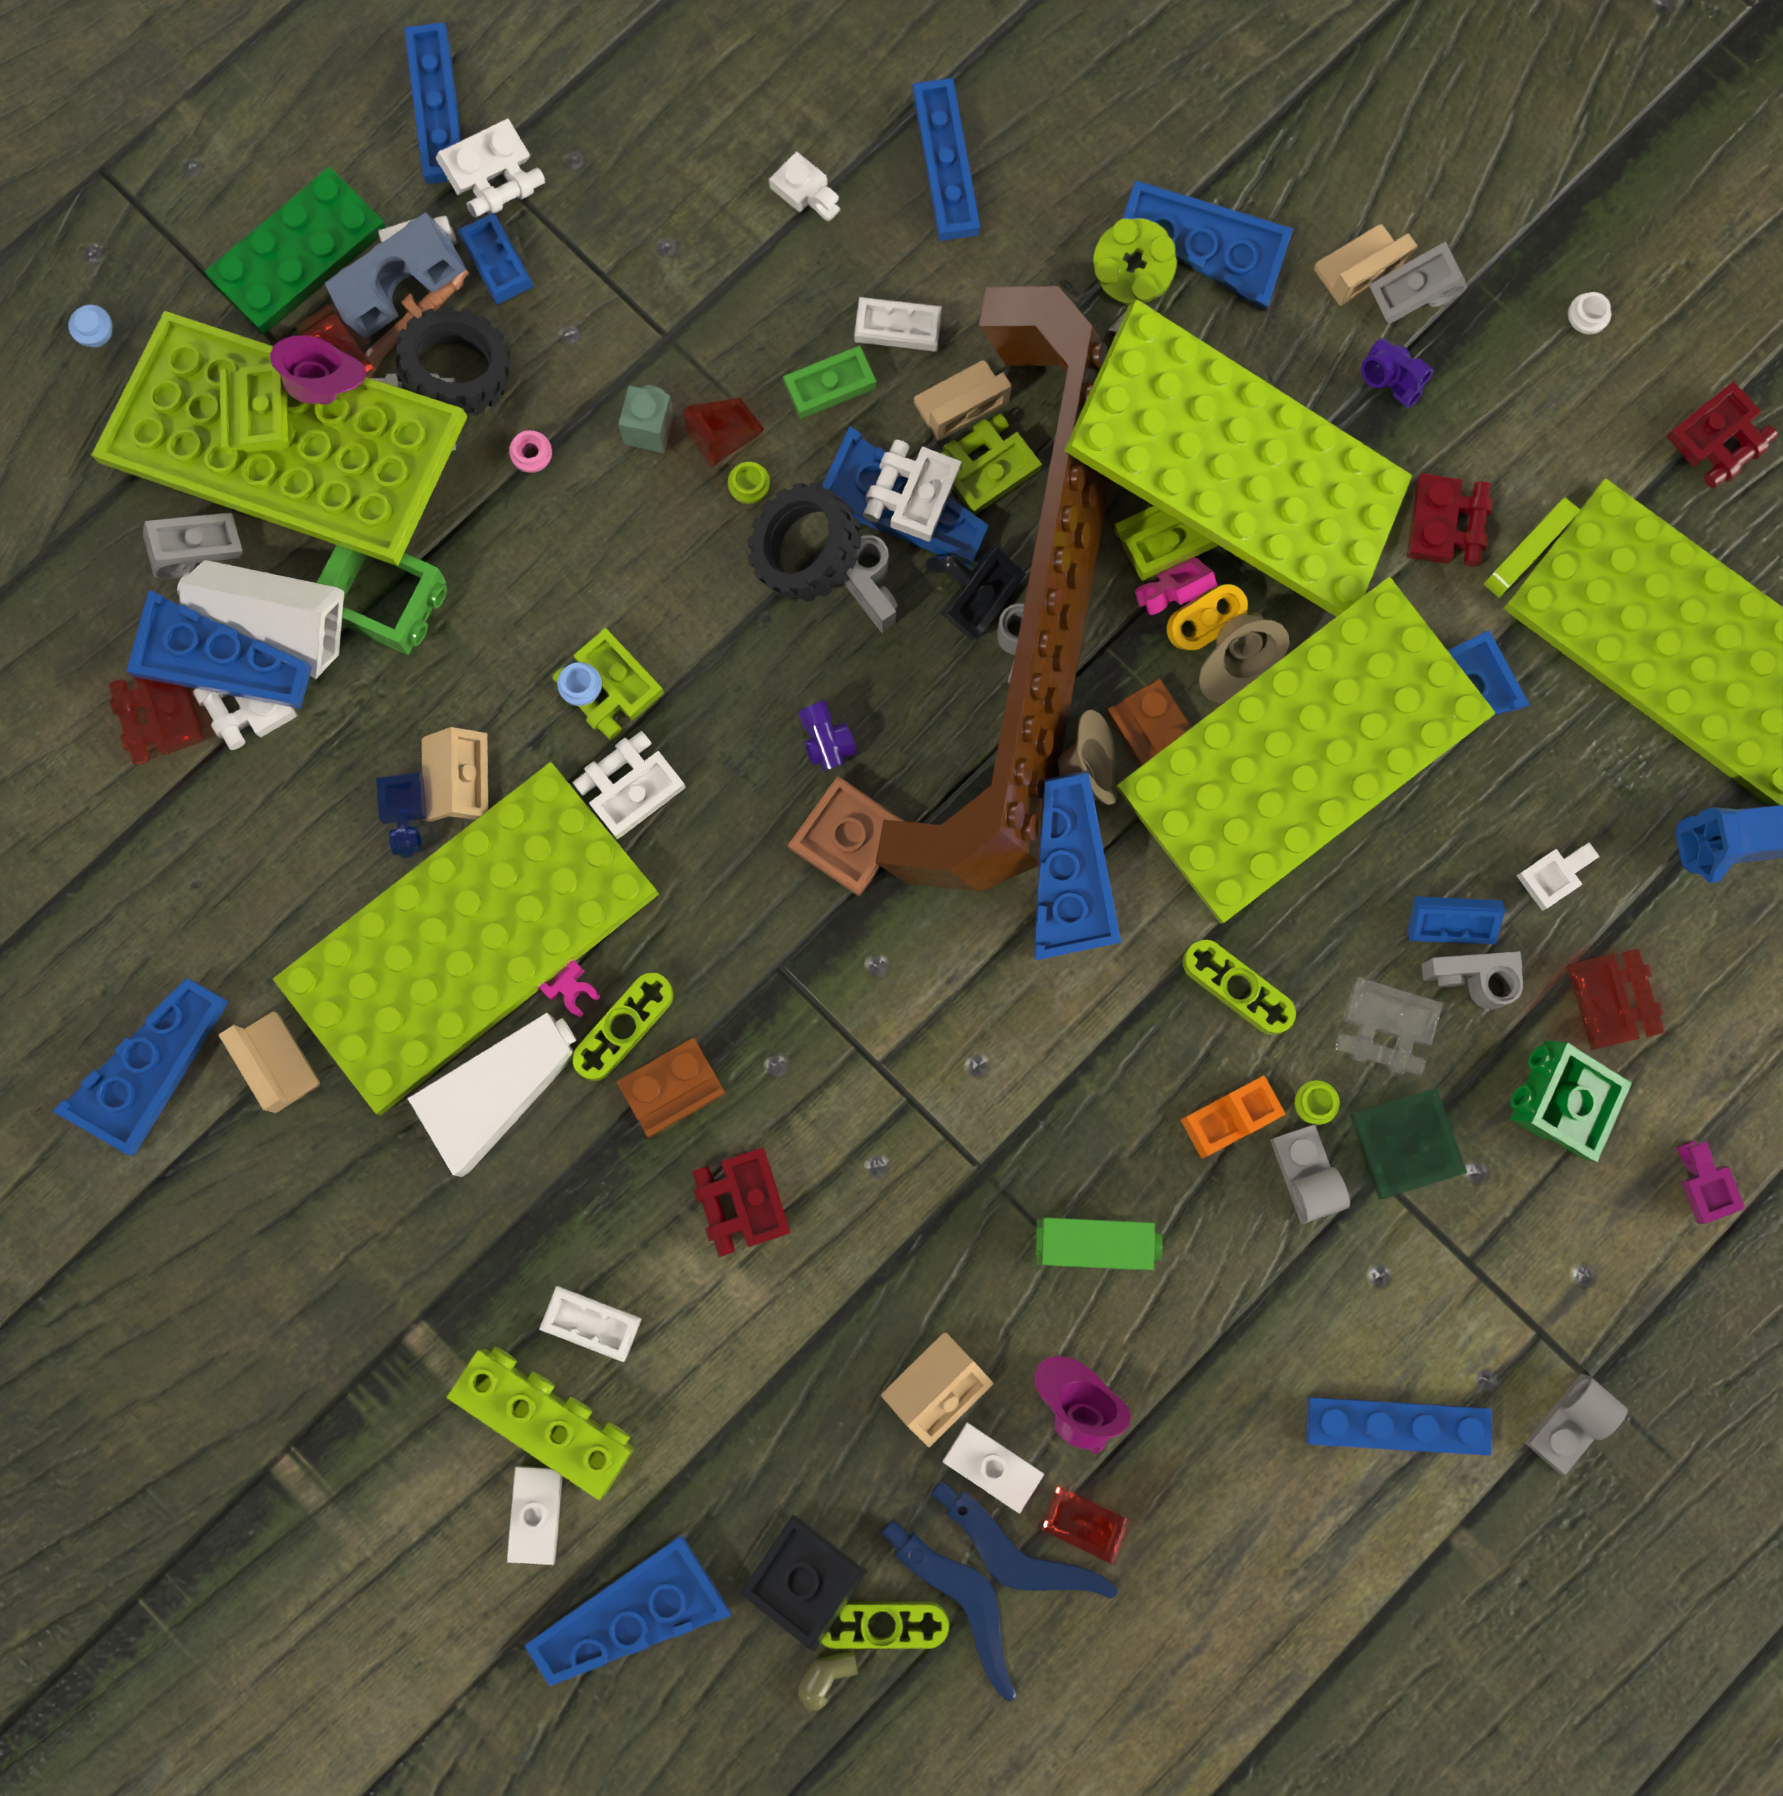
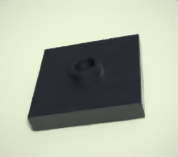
M792 1515L740 1594L805 1647L815 1651L868 1570L801 1518Z

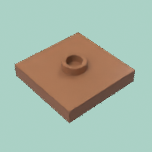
M837 776L788 844V848L860 897L881 867L875 861L883 820H904Z

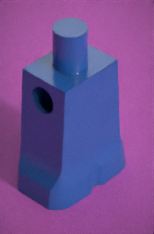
M1783 805L1751 809L1713 807L1699 812L1698 816L1691 815L1680 821L1676 828V839L1682 866L1690 873L1702 875L1708 883L1719 882L1733 864L1783 858Z

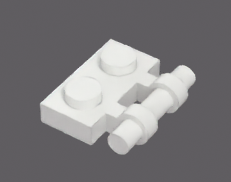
M509 119L438 152L436 160L457 195L470 189L474 191L477 198L467 202L468 210L474 218L486 212L488 214L496 213L503 209L504 203L516 197L524 199L534 193V188L545 183L544 175L539 168L527 173L521 171L519 165L527 162L530 154ZM503 173L507 183L497 188L490 186L488 180Z
M895 440L890 452L884 453L879 467L882 471L876 485L870 486L865 498L868 504L863 517L871 522H878L883 510H892L894 514L891 519V528L930 542L961 469L962 461L925 447L921 448L917 460L914 461L906 458L910 448L909 445L904 441ZM897 477L909 478L902 494L891 491Z
M200 689L193 691L198 704L205 706L212 717L213 722L211 726L217 737L224 738L230 750L238 749L245 744L240 730L248 725H251L254 732L259 737H262L298 716L293 707L236 696L234 697L241 709L234 713H229L221 700L227 696L226 694Z
M642 731L629 740L626 738L622 739L615 745L617 748L599 763L595 761L584 768L585 773L572 782L582 796L596 786L600 789L602 793L589 802V804L617 840L686 788L683 781L659 751L645 761L642 759L639 753L651 745L650 740ZM628 763L633 770L615 784H612L608 777Z

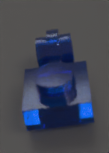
M418 772L376 778L379 820L383 824L397 822V829L389 831L392 854L401 855L403 859L411 858L414 856V853L421 852L422 850L419 828L417 826L410 827L409 821L427 818L424 777Z

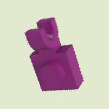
M1690 1141L1676 1147L1683 1164L1691 1171L1693 1176L1682 1180L1681 1183L1697 1223L1707 1224L1745 1209L1729 1166L1715 1168L1707 1141L1700 1143Z

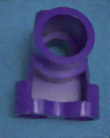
M1384 338L1379 339L1373 344L1367 358L1361 364V373L1368 385L1373 388H1382L1388 385L1394 391L1393 397L1407 408L1414 405L1423 393V386L1430 379L1434 371L1420 358H1411L1404 346L1393 345Z
M825 701L805 707L798 712L803 727L807 730L810 737L809 740L805 741V748L813 765L820 763L822 770L825 771L844 764L845 758L856 755L855 743L848 726L844 722L832 726L831 716Z

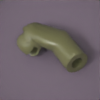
M849 1651L820 1657L811 1662L798 1688V1696L806 1709L817 1711L825 1706L827 1702L825 1696L835 1679L858 1675L855 1652Z

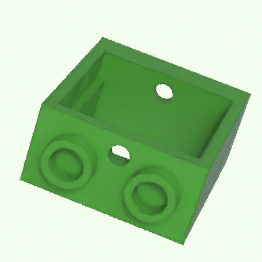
M336 545L317 583L343 590L345 599L367 555ZM404 553L398 566L391 563L388 564L421 579L395 629L346 607H343L341 625L409 655L413 645L418 646L423 641L428 628L426 620L432 609H437L442 604L447 592V586L445 585L446 580L439 568Z
M1042 1218L1037 1220L1035 1265L1154 1270V1261H1161L1162 1234L1155 1233V1223Z

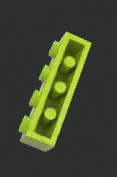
M495 1346L492 1351L488 1349L477 1350L446 1398L597 1500H601L635 1450L633 1446L627 1443L630 1435L610 1422H607L605 1427L589 1418L593 1411L577 1399L569 1397L567 1402L553 1394L554 1384L535 1372H531L528 1377L516 1369L514 1366L517 1360L504 1350Z

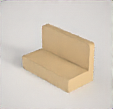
M1378 225L1319 260L1314 270L1337 303L1342 306L1370 289L1369 284L1410 262L1418 246L1409 233L1394 241L1385 227Z
M980 361L914 397V404L938 442L1007 405L1010 400L1012 386L1004 373L995 376L987 362Z
M449 727L423 737V821L433 822L448 816L477 820L488 811L487 733Z
M271 1012L245 1029L233 1025L218 1034L263 1110L277 1113L320 1085L318 1077L279 1013Z
M943 1333L882 1393V1398L907 1427L930 1447L994 1383L947 1333Z

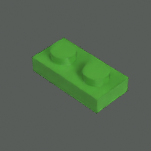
M860 346L783 376L784 385L800 419L876 389V379Z

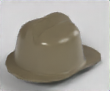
M1257 612L1251 615L1236 616L1227 621L1218 632L1216 649L1208 656L1201 667L1198 679L1201 692L1208 700L1216 703H1225L1286 655L1290 644L1289 634L1280 623L1263 619Z
M1087 710L1079 717L1077 740L1065 749L1057 760L1059 776L1087 770L1094 800L1099 799L1101 802L1111 805L1117 799V789L1115 787L1117 766L1115 741L1105 719L1098 712Z

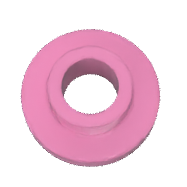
M528 430L519 433L512 440L509 454L513 464L519 470L534 473L544 469L549 464L552 457V447L547 437L542 433ZM535 448L539 450L537 456L533 458H526L524 456L528 449Z

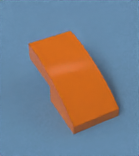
M1264 1075L1184 1117L1180 1121L1201 1159L1279 1119L1286 1115Z

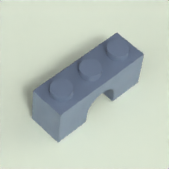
M425 212L417 219L410 221L403 229L383 243L376 245L370 252L353 264L343 268L337 275L325 282V285L343 322L364 339H367L399 317L394 308L392 297L400 281L409 276H414L433 293L464 272L466 268L447 232Z

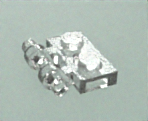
M1357 977L1353 982L1343 1021L1360 1026L1356 1037L1340 1033L1335 1049L1351 1054V1059L1365 1063L1368 1059L1389 1066V1071L1403 1075L1407 1071L1421 1076L1425 1069L1426 1059L1411 1055L1414 1043L1426 1047L1432 1045L1443 1003ZM1375 1032L1397 1037L1395 1048L1391 1049L1373 1043Z

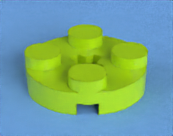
M1126 218L1116 222L1100 238L1093 258L1095 276L1103 292L1113 301L1127 306L1136 299L1145 303L1163 295L1173 281L1177 263L1175 244L1167 232L1158 224L1141 218ZM1135 251L1141 252L1142 260L1147 263L1144 269L1137 268L1134 273H1129L1127 271L1128 263L1124 261L1127 254L1133 255Z

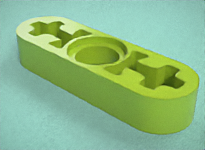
M1564 497L1483 585L1500 598L1581 510Z
M1200 940L1187 949L1183 957V967L1187 975L1258 1030L1267 1035H1278L1293 1025L1296 1018V1009L1292 1001L1217 943L1211 940ZM1205 951L1210 952L1213 955L1210 962L1219 970L1224 967L1225 963L1231 967L1220 978L1218 986L1211 981L1218 975L1209 967L1200 971L1195 967L1198 959L1193 955L1194 952L1200 955ZM1232 976H1243L1249 981L1251 992L1246 999L1238 1000L1229 994L1227 983ZM1260 990L1266 994L1260 1002L1269 1008L1276 1004L1282 1007L1280 1016L1284 1019L1283 1023L1276 1021L1272 1025L1266 1021L1268 1017L1267 1011L1259 1005L1254 1008L1253 1012L1247 1008L1249 1004L1257 999Z
M646 973L640 976L583 1039L573 1053V1066L578 1074L591 1081H599L609 1076L664 1014L673 1001L672 986L664 976L658 973ZM659 983L663 985L659 991L663 999L659 1003L653 1000L647 1003L642 1010L650 1014V1016L643 1021L634 1009L626 1005L633 999L635 1004L639 1006L646 997L642 990L644 986L648 984L651 987H655ZM619 1015H629L635 1020V1032L627 1039H618L612 1034L611 1024ZM601 1033H604L605 1037L612 1044L620 1047V1050L614 1055L613 1051L608 1048L600 1058L604 1066L600 1070L592 1067L586 1071L584 1067L587 1064V1060L583 1056L588 1050L597 1053L603 1047L604 1043L597 1040Z
M848 1601L840 1612L841 1621L855 1622L854 1611H863L861 1618L863 1638H854L855 1628H842L839 1637L831 1636V1630L829 1629L821 1643L829 1648L929 1649L939 1646L946 1639L949 1631V1622L944 1609L930 1601ZM900 1611H909L908 1622H920L923 1620V1613L930 1612L934 1621L941 1622V1627L934 1628L931 1637H924L921 1628H908L910 1638H900L903 1628ZM876 1612H887L895 1620V1629L888 1637L878 1638L868 1628L869 1619Z

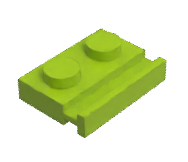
M272 364L239 367V371L228 372L227 369H221V448L226 454H234V451L245 450L247 453L288 447L287 391L284 388L281 375L274 369Z
M1155 506L1114 525V533L1116 536H1119L1123 543V549L1142 581L1218 545Z

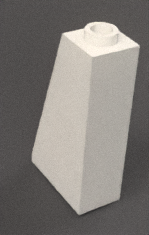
M204 560L191 573H185L179 581L177 594L180 596V606L188 607L212 621L235 629L242 635L255 641H261L306 662L312 668L310 676L315 679L339 656L344 591L337 587Z
M550 1014L542 1015L408 1098L454 1176L463 1177L468 1174L573 1059L574 1050L570 1044L575 1042L576 1038L563 1018L556 1022Z

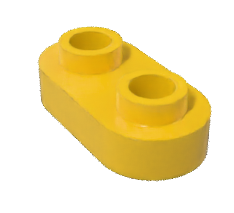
M1229 584L1218 585L1206 591L1171 615L1167 624L1169 640L1175 647L1182 650H1197L1217 638L1219 630L1227 621L1236 616L1247 614L1248 601L1246 595L1237 586ZM1220 599H1223L1227 604V610L1224 614H1220L1217 610V603ZM1186 621L1192 625V633L1188 637L1182 632V625Z

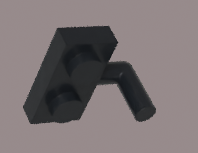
M990 547L972 571L954 555L930 557L926 562V569L929 573L948 572L961 584V587L941 614L971 641L978 640L1026 576V573L998 547Z

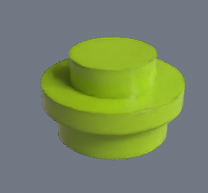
M755 462L740 463L729 474V491L741 503H757L765 498L769 492L770 478L768 472L763 466Z
M1315 1080L1305 1083L1298 1089L1294 1099V1106L1297 1114L1303 1121L1312 1125H1322L1330 1122L1337 1115L1340 1100L1336 1090L1330 1084Z

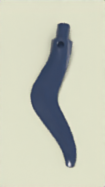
M942 1480L932 1489L930 1495L948 1509L946 1515L966 1531L989 1572L1001 1584L1017 1590H1083L1095 1592L1108 1598H1113L1117 1595L1116 1587L1096 1572L1074 1565L1041 1560L1024 1555L1015 1547L984 1508L965 1491L958 1494Z
M892 1519L882 1529L881 1534L896 1548L894 1555L917 1576L955 1600L964 1609L971 1626L982 1666L989 1681L1003 1698L1008 1701L1014 1700L1016 1691L1008 1677L1004 1662L997 1599L989 1581L975 1569L937 1554L915 1532L909 1536Z

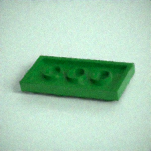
M329 166L204 272L214 285L264 335L380 236L379 230L387 227L384 221Z

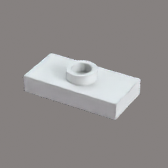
M859 297L854 342L937 351L942 306Z
M556 1286L539 1330L625 1362L642 1318Z
M966 1422L942 1460L943 1463L1019 1514L1044 1475L1043 1472L968 1422Z
M515 1467L507 1562L553 1565L556 1561L563 1476L549 1467Z

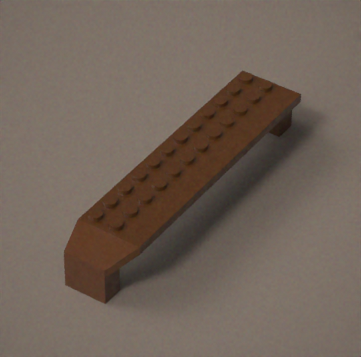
M1059 286L986 287L979 327L1005 365L1061 366L1067 373L992 783L990 787L942 825L883 820L875 863L907 884L980 892L1039 866L1043 779L1058 776L1057 760L1062 753L1111 481L1108 477L1064 451L1108 351L1106 344L1101 341L1092 324Z

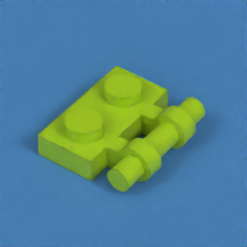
M1000 413L989 421L986 419L981 420L973 426V432L958 442L952 440L943 446V452L941 453L962 461L961 469L952 490L968 511L974 515L1041 471L1042 463L1018 432L1004 441L999 436L1001 432L1009 427L1007 420ZM982 445L989 449L987 453L975 461H972L968 456Z
M606 627L573 655L577 662L587 663L597 670L601 678V688L609 696L601 704L594 700L590 704L578 706L587 715L586 722L595 731L601 730L609 740L614 739L622 730L613 719L614 714L621 709L633 721L664 694L663 688ZM562 667L553 675L552 679L556 683L561 671L565 667Z

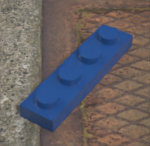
M445 22L404 27L423 178L426 184L448 182L449 180L436 160L438 152L462 141L448 30Z
M953 78L913 83L912 93L939 241L978 236L980 234V223Z
M1307 1397L1306 1443L1310 1445L1491 1456L1492 1409Z

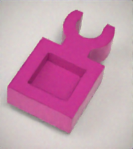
M1193 557L1158 574L1159 581L1157 583L1142 585L1135 590L1139 605L1141 607L1146 605L1148 613L1153 615L1164 610L1168 603L1174 600L1180 605L1190 602L1204 592L1216 587L1217 583L1214 572L1196 557Z
M572 960L567 964L568 967L548 983L544 982L538 988L553 1002L563 994L566 1008L573 1015L581 1018L584 1013L576 1006V998L582 993H587L597 1002L600 999V995L590 984L576 981L585 971Z

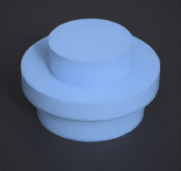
M86 305L78 308L71 315L68 325L72 337L79 344L88 347L102 346L109 341L112 335L113 325L110 316L103 308L96 305Z
M577 662L568 665L561 671L557 686L560 695L566 702L575 706H584L590 704L598 697L602 683L594 667L587 663Z

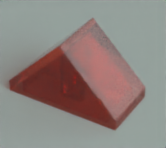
M331 303L296 326L299 336L316 337L330 343L338 350L361 362L366 372L374 368Z
M741 398L687 406L683 411L688 436L711 467L723 461L764 431L762 425Z
M1057 1486L1042 1531L1107 1563L1115 1565L1131 1519L1122 1511Z

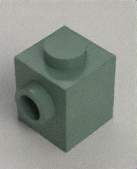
M644 385L641 388L628 386L618 423L625 445L665 453L675 416L669 394L651 385Z

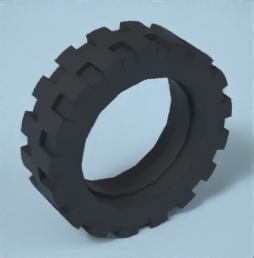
M441 307V311L434 312L433 309L423 311L422 316L418 319L415 316L407 322V329H401L396 346V377L398 382L402 381V389L462 408L465 413L473 412L474 416L483 413L488 405L491 408L499 402L500 394L504 395L506 392L511 364L510 347L508 342L504 343L502 331L498 327L494 329L491 326V321L481 315L478 318L473 315V311L462 308L461 312L453 311V307ZM441 342L461 343L475 349L483 356L488 365V370L476 380L464 383L446 382L428 373L421 366L418 356L420 352L433 344Z
M804 483L793 484V489L787 490L784 488L777 492V498L772 502L768 500L761 508L763 513L760 518L755 517L752 528H754L753 536L748 538V547L751 549L748 560L750 565L756 569L753 573L765 586L789 600L798 602L800 598L805 602L816 600L815 596L821 595L825 597L833 592V586L836 584L841 585L846 580L847 576L845 573L849 567L853 569L857 561V557H855L856 549L861 547V537L858 536L857 531L861 530L859 520L852 515L855 513L853 508L829 489H825L816 483H810L809 486ZM817 511L824 512L828 519L829 535L823 552L805 570L792 574L785 573L780 559V549L785 534L793 523L804 515Z

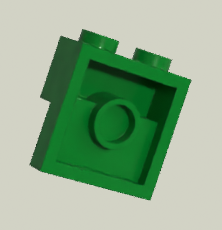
M1545 1040L1544 1044L1536 1047L1529 1056L1528 1065L1532 1070L1526 1084L1519 1086L1511 1096L1510 1104L1514 1110L1510 1120L1541 1139L1556 1142L1586 1161L1598 1162L1632 1083L1569 1043Z

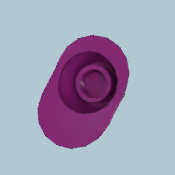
M291 336L282 339L273 346L270 353L271 364L281 375L286 391L300 402L309 404L320 403L328 405L336 400L338 393L355 389L363 383L367 374L364 365L357 359L316 337Z
M1054 1356L1044 1359L1037 1366L1034 1375L1036 1389L1046 1404L1054 1411V1425L1057 1434L1063 1441L1077 1448L1088 1449L1097 1455L1103 1451L1110 1438L1123 1434L1129 1428L1131 1415L1128 1406L1083 1363L1069 1357Z

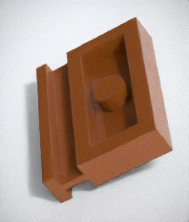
M1161 679L1125 698L1123 702L1116 706H1111L1106 711L1107 716L1139 767L1143 766L1191 729V726Z
M694 1037L616 1081L648 1138L653 1137L726 1094Z

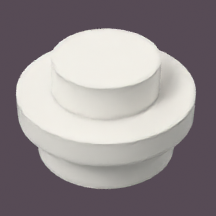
M1584 293L1576 297L1571 303L1568 310V318L1571 325L1577 331L1584 334H1595L1602 331L1609 323L1611 306L1608 299L1600 293Z

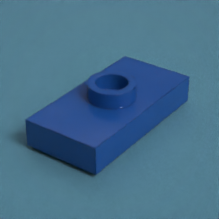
M494 212L457 230L496 305L533 287L528 273Z
M1415 896L1407 928L1409 941L1496 945L1505 907L1502 900Z

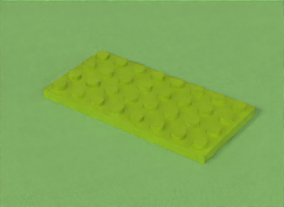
M1137 299L1127 308L1064 449L1066 453L1336 617L1365 596L1412 478V475Z
M164 311L91 456L100 464L398 566L468 417L462 408L365 377L364 382L358 387L344 393H338L336 400L328 405L300 402L287 392L288 447L247 453L245 450L234 451V454L227 455L221 448L220 370L227 369L228 372L239 371V367L271 363L270 353L273 346Z
M1605 478L1503 609L1768 806L1783 805V607Z
M1389 576L1115 787L1219 923L1222 924L1495 714V711Z
M550 762L275 976L273 980L375 1114L382 1116L540 990L539 986L544 982L548 983L568 967L567 964L569 962L579 959L657 897L659 893L562 774Z

